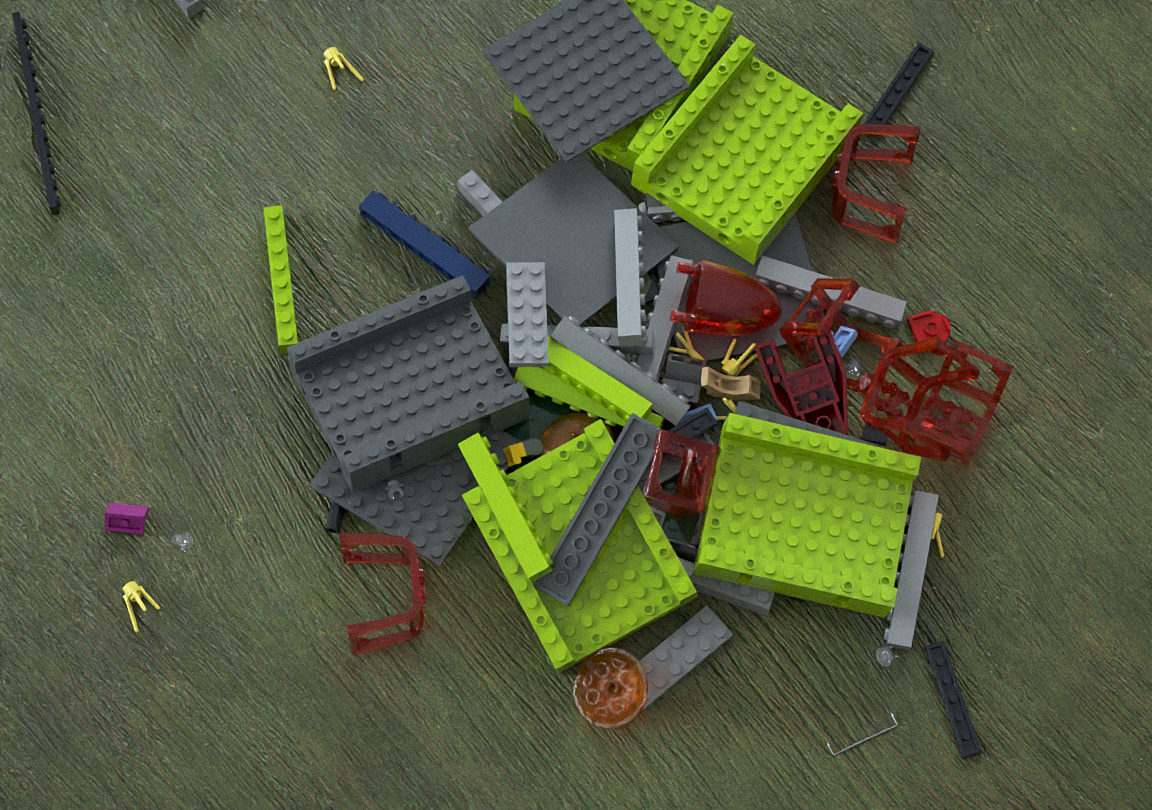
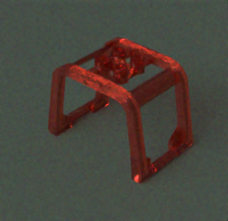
M859 124L853 126L848 131L843 153L838 154L832 189H835L832 214L840 224L893 243L897 242L906 207L886 203L850 191L845 183L849 162L855 158L912 163L920 135L919 126ZM860 134L900 136L909 143L907 150L857 149ZM847 201L895 217V224L881 227L845 215Z
M817 278L811 285L810 292L794 314L779 329L780 334L806 368L821 363L820 359L815 363L810 356V353L816 348L812 335L824 337L834 321L839 327L844 326L856 330L858 333L857 339L882 346V353L887 357L874 375L867 373L857 380L847 378V389L869 396L904 345L901 340L857 328L846 320L839 308L845 301H850L859 289L860 285L854 279ZM824 289L842 291L836 301L833 302ZM815 294L820 301L815 309L810 308L807 310L804 322H794ZM824 309H826L827 313L824 315L822 319V312ZM805 336H807L805 338L806 347L804 349L800 342Z
M939 337L892 348L884 354L877 365L861 408V419L893 440L906 454L945 462L949 459L951 452L940 443L929 441L920 434L921 429L914 424L924 396L930 388L978 379L980 370ZM929 352L940 357L950 356L961 367H958V370L926 378L901 357ZM889 366L917 387L912 400L908 392L900 390L895 382H888L884 379ZM880 388L883 394L890 395L887 399H882L878 396ZM874 404L877 411H884L887 414V418L872 416ZM899 404H905L909 407L906 416L903 415L902 409L897 408ZM891 430L899 431V436H897ZM911 436L923 446L908 444L909 437Z
M953 339L929 397L919 417H915L908 439L912 441L919 440L962 460L961 463L968 466L997 407L1014 366ZM970 354L992 364L991 371L1000 378L994 394L949 375L948 372L954 358L966 359L967 355ZM942 386L987 405L988 407L983 418L981 419L973 415L970 409H962L956 406L952 401L944 402L938 399L937 396ZM933 405L941 408L943 414L949 416L948 421L944 417L936 418L929 414ZM959 420L963 424L972 422L978 425L975 435L965 431L962 425H957ZM946 431V432L952 434V437H950V436H948V435H946V434H943V433H941V432ZM928 436H931V437H933V438H935V439H938V440H940V441H942V442H944V443H946V444H948V445L953 446L954 448H957V449H959V450H962V451H964L965 453H962V452H960V451H958V450H956V449H954V448H951V447H949V446H947V445H945V444H943V443H941V442H938V441H936V440H934V439H932V438H930V437H928Z
M658 429L653 447L655 452L650 474L646 478L642 496L655 499L645 498L649 506L660 511L683 516L707 515L709 508L707 503L712 492L711 485L716 474L717 459L720 457L722 449L706 442ZM673 443H677V444H681V445H684V446H687V447L694 448V449H696V450L687 449V448L675 446V445H672V444H673ZM663 452L683 456L674 495L662 492L659 480L657 479Z
M340 533L339 543L342 549L344 564H404L411 570L414 600L411 610L379 620L347 625L352 653L359 654L415 638L420 634L424 626L423 604H426L425 587H421V585H424L423 567H418L415 545L404 536ZM358 545L402 546L403 554L350 551V549ZM407 622L410 623L409 630L371 639L357 638V636Z

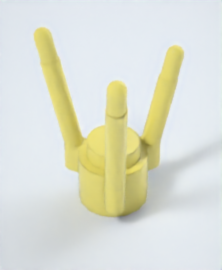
M331 47L324 52L326 58L324 63L327 67L333 90H336V84L331 65H339L341 69H344L343 62L360 81H364V78L344 58L343 54L339 53L336 47Z
M734 338L725 358L721 362L723 365L721 370L728 376H737L758 357L756 353L745 363L740 364L756 346L755 343L738 360L734 358L729 360L737 341Z
M136 581L127 583L122 590L125 593L123 598L127 604L134 630L138 633L139 630L130 600L132 602L137 601L144 612L147 609L140 599L142 595L157 610L160 607L145 592L142 586H138Z

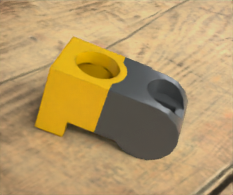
M530 439L503 448L508 466L521 463V457L539 455L543 451L542 442L539 439Z

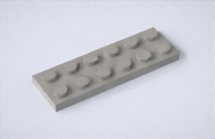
M545 262L506 263L509 367H548Z
M706 606L618 679V683L644 711L733 637V634L713 611Z

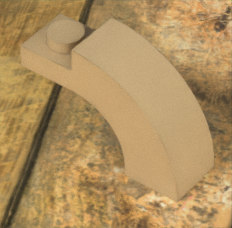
M710 367L702 368L701 386L707 389L706 394L721 399L726 398L727 400L737 401L760 399L761 381L751 375L727 376Z

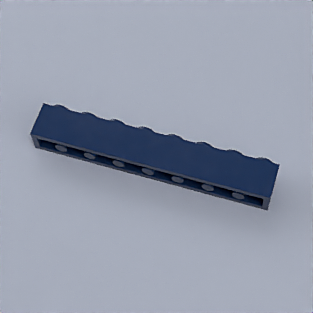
M373 190L359 205V212L362 216L447 279L452 280L463 275L474 299H477L490 284L489 273L484 268L474 265L475 263L472 259L462 256L457 248L447 245L442 237L432 234L427 226H421L412 215L402 212V209L397 204L390 203L382 193H377Z

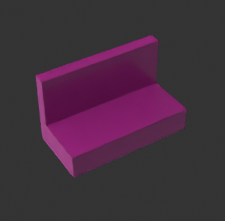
M110 503L105 512V530L144 534L145 517L149 507Z

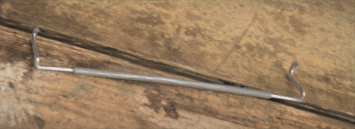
M894 719V721H895L896 725L893 726V727H891V728H894V727H896V726L898 725L895 719ZM888 728V729H886V730H883V731H881V732H879V733H877V734H875V735H873V736H870V737H868V738H866V739H864V740H862V741H860V742H858V743H855V744H853V745H851V746H849V747H847V748L841 750L840 752H843V751H845V750H847V749H849V748H851V747H854V746H856V745H858V744H860V743H862V742H864V741H866V740H868V739H870V738H873V737H875V736H877V735H879V734H881V733H884V732L888 731V730L891 729V728Z

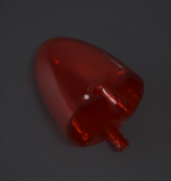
M702 258L695 265L678 261L676 273L692 275L693 278L688 292L685 312L672 309L670 314V321L683 323L684 331L719 336L746 335L766 330L779 321L782 315V306L779 299L766 285L757 279L732 267Z

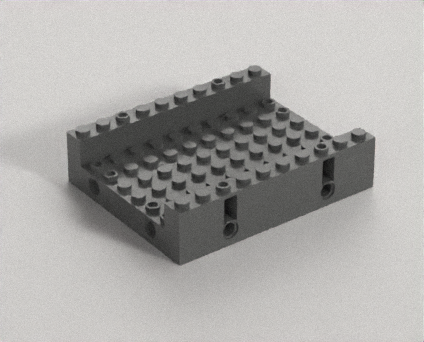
M463 275L287 347L290 370L352 493L459 449V443L476 433H479L482 437H487L529 419V396L521 381L515 383L471 302V289Z

